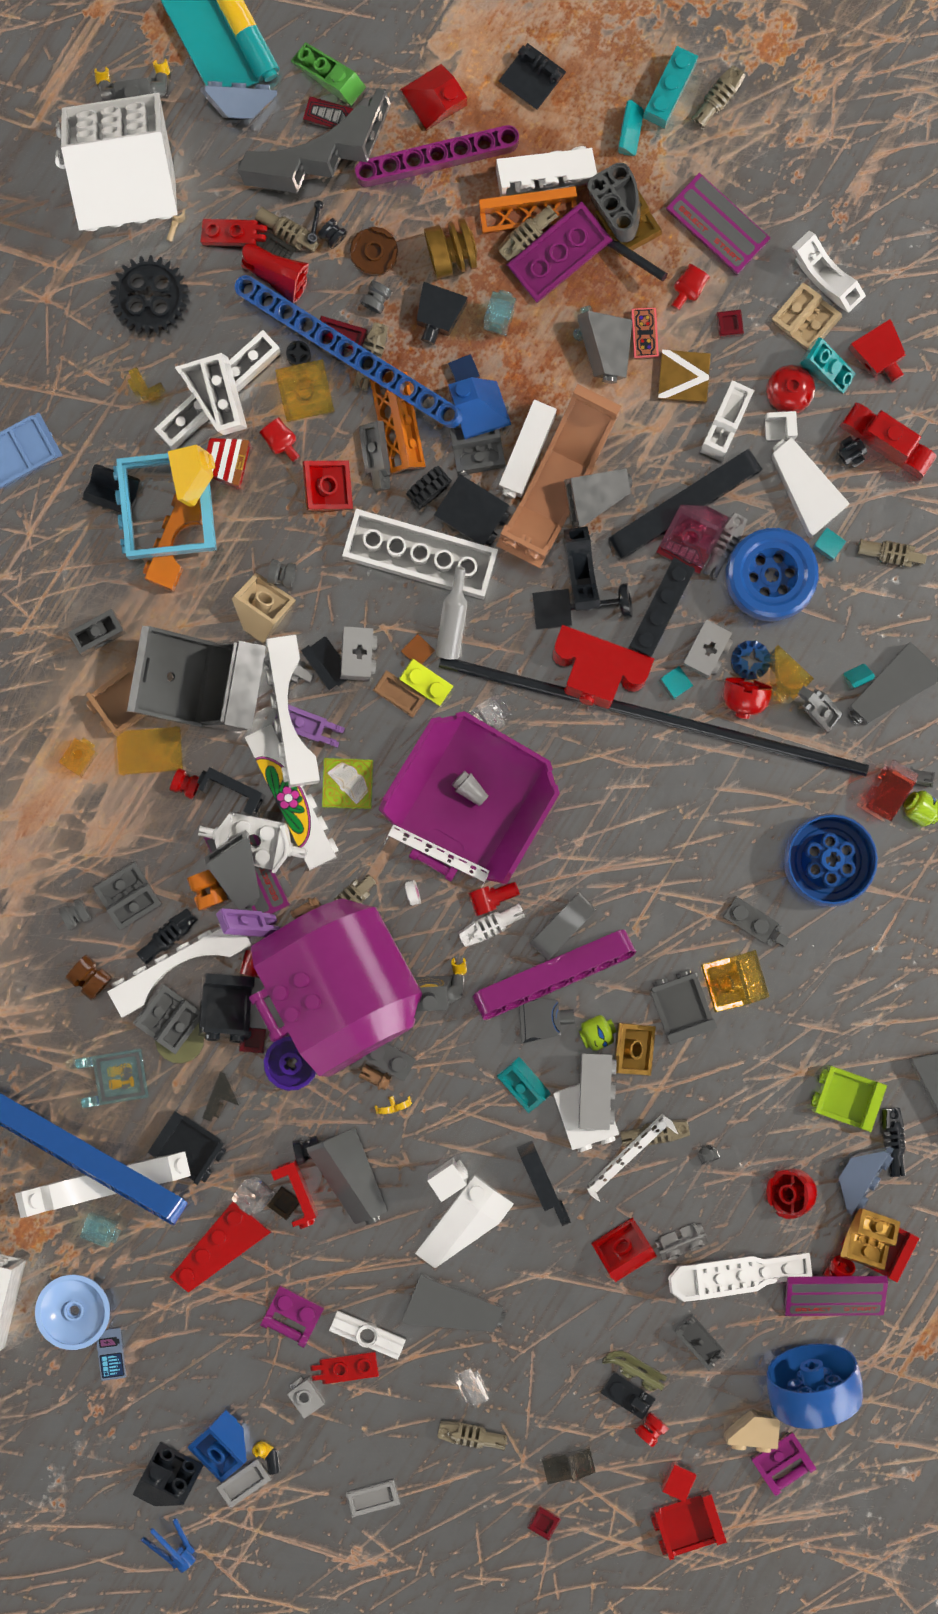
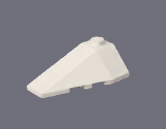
M474 1174L415 1254L432 1267H438L497 1226L514 1203Z

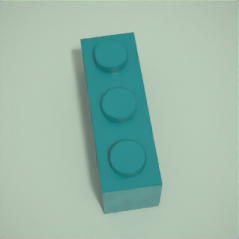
M676 46L644 111L643 119L665 129L697 65L698 55Z

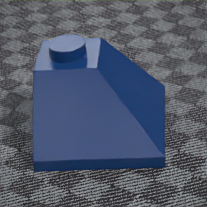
M471 377L448 384L452 403L462 413L460 427L465 439L511 425L497 381Z
M227 1410L219 1415L187 1447L221 1483L247 1461L244 1429Z

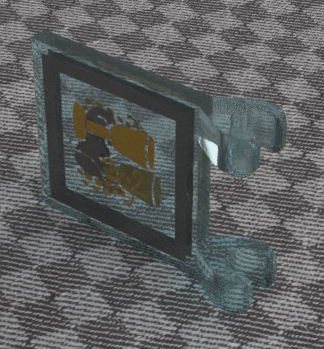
M141 1049L75 1060V1065L78 1069L94 1066L98 1096L82 1098L81 1104L83 1108L149 1097Z

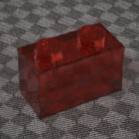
M892 760L889 766L884 765L877 776L880 779L876 786L872 784L865 795L868 798L866 808L889 821L893 820L918 778L916 772L895 760Z

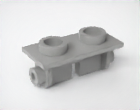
M693 1223L679 1229L683 1237L681 1239L677 1238L675 1231L659 1237V1240L655 1241L658 1251H660L662 1261L666 1259L668 1261L675 1260L683 1252L688 1250L697 1251L703 1248L704 1244L708 1243L701 1223L697 1225Z

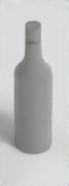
M456 567L452 590L443 601L436 655L444 659H458L460 656L467 611V600L463 594L466 570L464 567Z

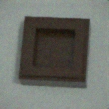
M281 1186L267 1206L287 1221L299 1205V1201L296 1195L284 1186Z

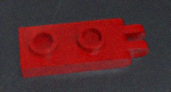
M203 219L200 242L204 246H244L249 243L256 245V242L266 241V235L257 233H266L267 226L258 225L256 220Z
M376 1351L319 1359L320 1364L310 1365L311 1371L321 1370V1374L311 1376L312 1381L322 1380V1384L379 1377Z

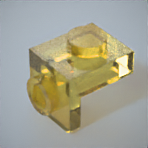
M137 367L128 371L131 378L127 381L133 393L138 391L143 401L149 400V402H152L162 396L161 393L165 389L161 382L147 388Z

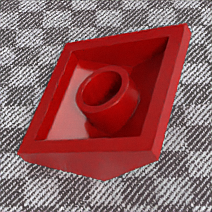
M349 460L303 461L307 510L329 512L353 509Z

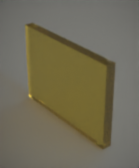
M178 726L128 730L117 737L119 775L125 776L126 774L177 771L178 768L183 769L181 730Z

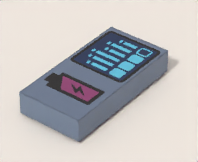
M121 1327L106 1329L96 1341L101 1381L126 1378Z

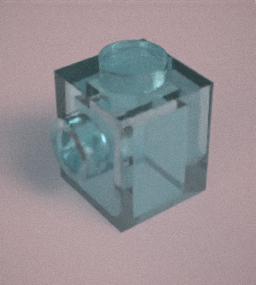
M90 1212L80 1238L108 1248L111 1243L115 1244L121 1231L117 1229L119 1222Z

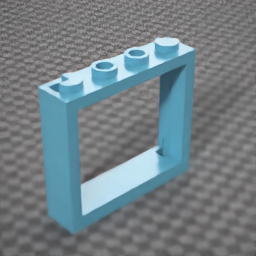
M168 453L116 459L117 466H113L114 480L119 481V490H115L116 503L121 505L122 514L118 515L119 529L124 531V539H120L122 554L126 553V557L132 560L217 551L210 482L200 497L204 543L135 550L127 469L170 465Z

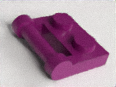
M280 1285L260 1326L265 1329L269 1327L298 1342V1346L304 1348L325 1307ZM277 1312L306 1327L304 1333L302 1334L273 1319L274 1313Z
M792 1431L778 1440V1449H771L770 1453L760 1452L751 1458L775 1497L782 1493L780 1490L807 1472L812 1473L816 1470L815 1465ZM799 1458L804 1462L776 1482L773 1480L772 1476Z

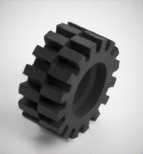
M437 466L422 476L407 491L406 495L418 509H422L439 496L452 480L440 466Z

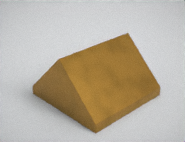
M628 1023L617 1024L614 1060L617 1062L616 1073L651 1076L656 1026Z

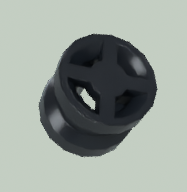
M332 218L320 229L317 236L320 239H325L328 242V247L334 249L346 237L348 231L345 228H340L337 225V220Z
M299 340L293 341L288 345L286 356L289 364L294 368H304L311 360L308 345Z

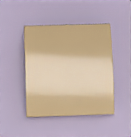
M802 283L775 314L772 321L794 341L808 350L811 343L818 337L823 339L842 318V314L825 302L819 293L805 283Z

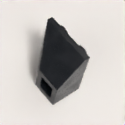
M160 1442L133 1495L153 1506L184 1505L204 1465Z

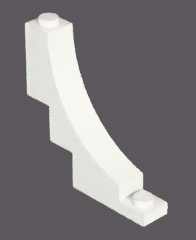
M185 1152L146 1159L126 1165L157 1184L191 1176ZM82 1175L15 1193L20 1218L117 1193L90 1177Z

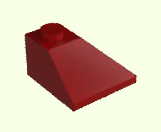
M442 64L400 89L426 131L467 106L466 94L455 77Z

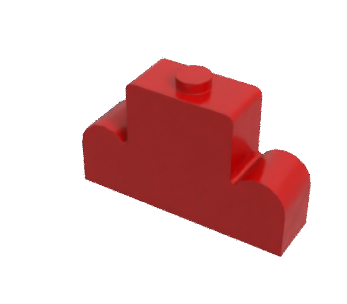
M857 402L852 406L839 426L855 438H860L864 444L919 480L924 477L937 457L932 450L918 443L922 438L919 434L884 411L880 410L876 415L866 406Z
M565 625L561 626L552 652L553 660L559 666L573 665L564 690L565 694L578 698L583 704H595L606 709L611 707L619 683H622V686L631 692H636L643 688L655 659Z

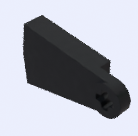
M533 1141L517 1147L544 1211L554 1207L562 1226L571 1223L562 1200L557 1198Z

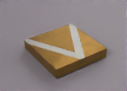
M662 349L658 399L707 403L711 353Z

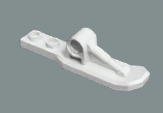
M804 1252L764 1259L746 1256L677 1266L668 1277L670 1293L683 1302L755 1292L768 1284L787 1282V1277H812L810 1253Z

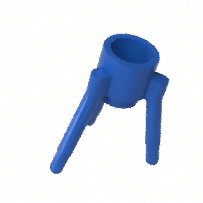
M173 1519V1524L185 1547L184 1549L180 1546L174 1550L155 1529L151 1528V1534L171 1555H167L145 1537L141 1541L166 1560L174 1569L177 1568L183 1573L196 1561L192 1555L195 1550L189 1544L177 1519Z

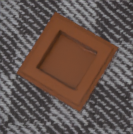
M419 634L401 650V653L409 660L413 658L422 665L435 652V649Z

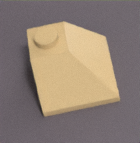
M257 572L232 598L243 630L262 643L273 634L296 601L274 584L267 583V579Z

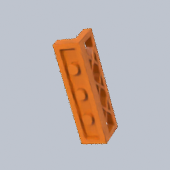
M576 186L480 199L479 211L483 234L515 230L527 218L531 217L533 219L535 217L532 213L537 207L546 208L548 204L550 206L556 205L552 209L559 216L549 225L557 223L564 217L556 211L561 204L571 203L572 209L577 206ZM514 210H520L526 215L520 223H514L508 217ZM496 213L502 218L497 226L487 227L485 214Z
M388 372L384 375L383 381L385 383L392 381L394 377L393 372ZM370 379L377 419L384 423L390 474H396L407 469L426 467L414 406L387 389L383 395L379 384ZM409 384L404 388L405 396L411 395ZM387 405L391 408V415L389 419L385 416V408ZM391 429L395 430L396 433L394 443L390 441L389 434ZM396 452L400 454L402 465L395 466L394 457Z

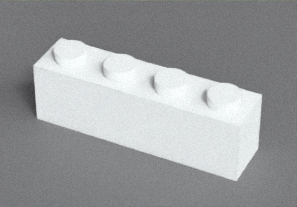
M451 1158L430 1172L427 1181L442 1202L467 1185L468 1171L461 1160L456 1162L454 1158Z

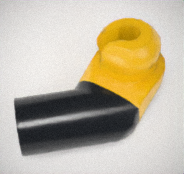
M257 1442L252 1448L253 1455L267 1461L269 1475L280 1473L277 1449L266 1442Z

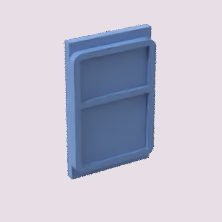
M40 413L31 415L0 432V489L63 456Z

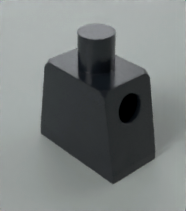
M424 282L417 314V325L425 328L421 340L435 345L439 333L449 336L467 306L468 297Z

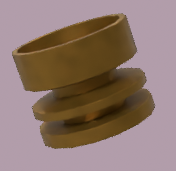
M464 218L458 219L460 231H456L452 221L448 223L449 234L444 235L440 225L424 228L431 263L437 279L452 275V263L457 262L461 272H465L464 260H468L471 270L477 268L476 244L472 231L467 226Z

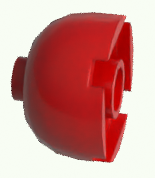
M782 366L773 372L767 382V400L778 412L796 411V414L806 409L814 398V380L810 373L801 366Z
M728 677L723 686V699L727 707L736 712L735 716L749 719L750 715H757L768 707L773 687L756 680L748 682L745 681V678Z
M797 1168L780 1170L768 1181L766 1190L767 1200L770 1206L773 1205L778 1211L775 1213L785 1219L801 1217L811 1211L816 1203V1184L813 1178L805 1171Z

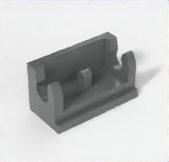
M693 1314L674 1329L676 1335L708 1371L714 1367V1363L718 1359L724 1357L725 1350Z

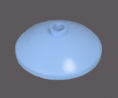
M69 1274L54 1279L41 1291L35 1306V1319L39 1331L48 1342L62 1349L78 1350L90 1346L105 1332L110 1319V1304L106 1293L94 1280L82 1275ZM72 1306L79 1308L78 1314L71 1313Z

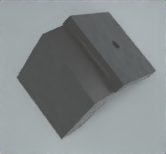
M142 626L127 711L195 727L205 726L226 731L252 730L266 646L244 641L217 644L151 626ZM169 672H171L173 675L171 681H168L167 675Z

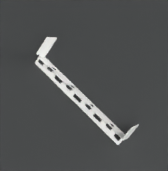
M396 825L392 826L388 836L467 873L484 883L488 877L489 870ZM404 833L409 834V838L403 836ZM426 844L432 845V848L426 847ZM448 855L454 856V859L449 858ZM470 866H475L476 870L470 868Z
M662 1113L588 1183L589 1188L586 1187L588 1193L600 1202L597 1192L659 1133L668 1127L678 1134L673 1122ZM654 1125L657 1126L656 1129L651 1130ZM636 1142H639V1143H640L639 1145H637L636 1147H634V1144H635Z

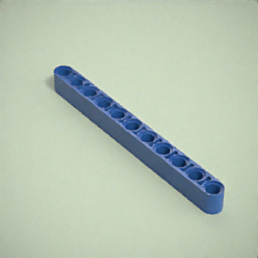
M243 275L236 280V293L268 315L445 427L455 428L461 423V411L438 394L254 278ZM252 283V291L244 294L245 285ZM272 295V303L269 306H264V299ZM288 308H292V316L288 319H284V311ZM307 321H312V329L304 332V324ZM332 333L333 339L331 343L324 344V336ZM352 346L353 353L349 357H344V349ZM367 359H373V366L369 370H364V362ZM392 371L394 374L392 381L384 383V375ZM408 384H413V393L411 395L405 396V386ZM433 397V406L426 409L424 407L425 399ZM448 410H454L455 416L451 421L444 420V414Z
M0 1093L1 1127L167 1223L175 1225L188 1205L183 1198Z

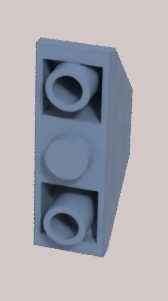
M208 81V86H200V92L223 118L252 119L277 96V90H270V85L256 84L255 89L246 88V83H232V87H222V82Z
M885 1147L857 1153L849 1160L839 1177L845 1205L849 1214L853 1215L857 1210L864 1209L869 1200L866 1197L869 1190L874 1191L881 1181V1178L878 1177L881 1170L884 1169L886 1171L893 1161V1158L890 1156L894 1150L893 1148Z

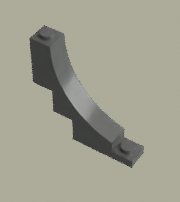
M376 88L374 96L369 100L368 107L357 105L338 125L314 140L284 150L246 151L243 160L238 164V173L244 185L298 193L305 174L333 178L340 159L368 162L391 106L386 89Z

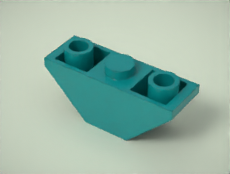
M820 337L811 343L800 362L812 376L842 394L845 393L856 374Z

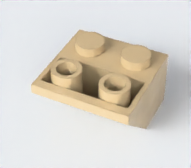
M750 1409L724 1431L723 1437L726 1443L731 1445L732 1449L746 1450V1446L756 1447V1451L770 1453L771 1449H778L780 1421L773 1414V1411Z

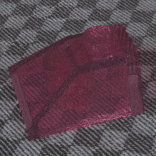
M680 505L660 547L703 568L729 517L708 506Z

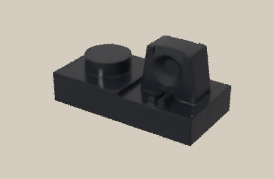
M615 1371L612 1372L600 1391L601 1394L642 1420L656 1399Z

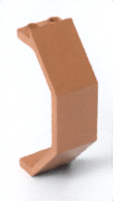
M577 384L569 405L531 483L509 523L504 526L496 544L497 547L538 568L541 567L570 514L564 480L590 475L621 411V405Z

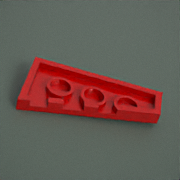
M233 1200L171 1274L170 1278L189 1293L272 1231Z

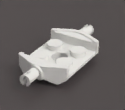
M230 812L219 827L213 829L200 826L198 836L213 838L216 849L245 830L249 835L255 834L259 836L261 844L259 846L251 845L254 865L270 869L272 873L277 872L288 856L306 859L308 849L293 846L294 843H291L289 829L286 823Z

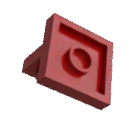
M633 1217L591 1243L607 1272L615 1282L657 1257Z

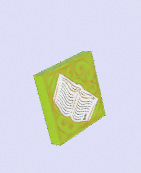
M324 758L322 807L371 809L373 760Z

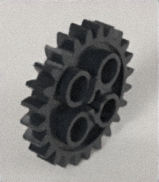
M150 255L148 262H145L143 257L140 256L139 263L137 264L131 259L130 268L122 265L124 273H115L119 281H111L112 286L116 290L109 291V294L112 297H116V299L111 300L110 304L111 306H118L114 309V314H122L119 321L120 323L128 321L126 326L128 330L135 325L137 334L141 332L142 328L145 329L147 336H149L151 329H154L155 333L159 335L160 327H163L168 332L167 324L171 323L176 326L174 318L183 319L180 309L187 310L188 308L182 302L189 300V296L183 293L189 290L188 286L180 285L185 281L184 275L177 277L180 272L179 268L171 270V261L163 265L162 257H159L157 262H154L153 256ZM136 278L144 279V284L139 288L132 286V281ZM160 279H166L169 282L164 289H158L156 283ZM148 291H152L153 295H155L151 296L150 300H147L144 296L148 295ZM128 293H135L139 295L128 296ZM167 294L171 295L170 298L161 297ZM134 302H141L143 304L142 309L138 312L131 311V305ZM165 303L167 309L163 313L155 312L156 305Z

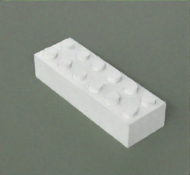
M356 509L342 557L343 560L447 590H452L456 567H464L466 570L463 594L484 600L498 549Z

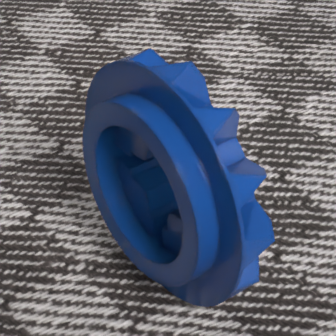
M745 641L739 644L733 651L731 658L734 671L740 677L749 680L762 677L768 671L771 664L770 653L767 648L757 641ZM754 650V657L762 662L754 663L750 670H748V661L741 657L750 656Z

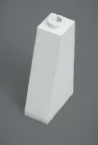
M537 400L533 401L499 483V489L502 490L503 495L513 499L516 496L522 497L555 420L556 408Z
M792 437L787 442L782 439L772 448L775 452L772 454L771 459L806 535L812 538L850 503Z

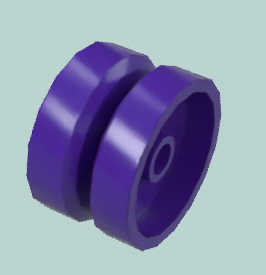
M285 1036L273 1042L266 1051L264 1071L269 1081L277 1088L287 1091L299 1090L310 1084L317 1075L300 1055L291 1036ZM290 1058L296 1059L297 1062L295 1063V1067H290L288 1065V1060Z

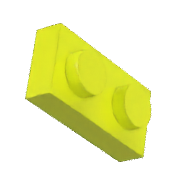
M413 658L399 677L401 681L439 706L453 688L452 684Z

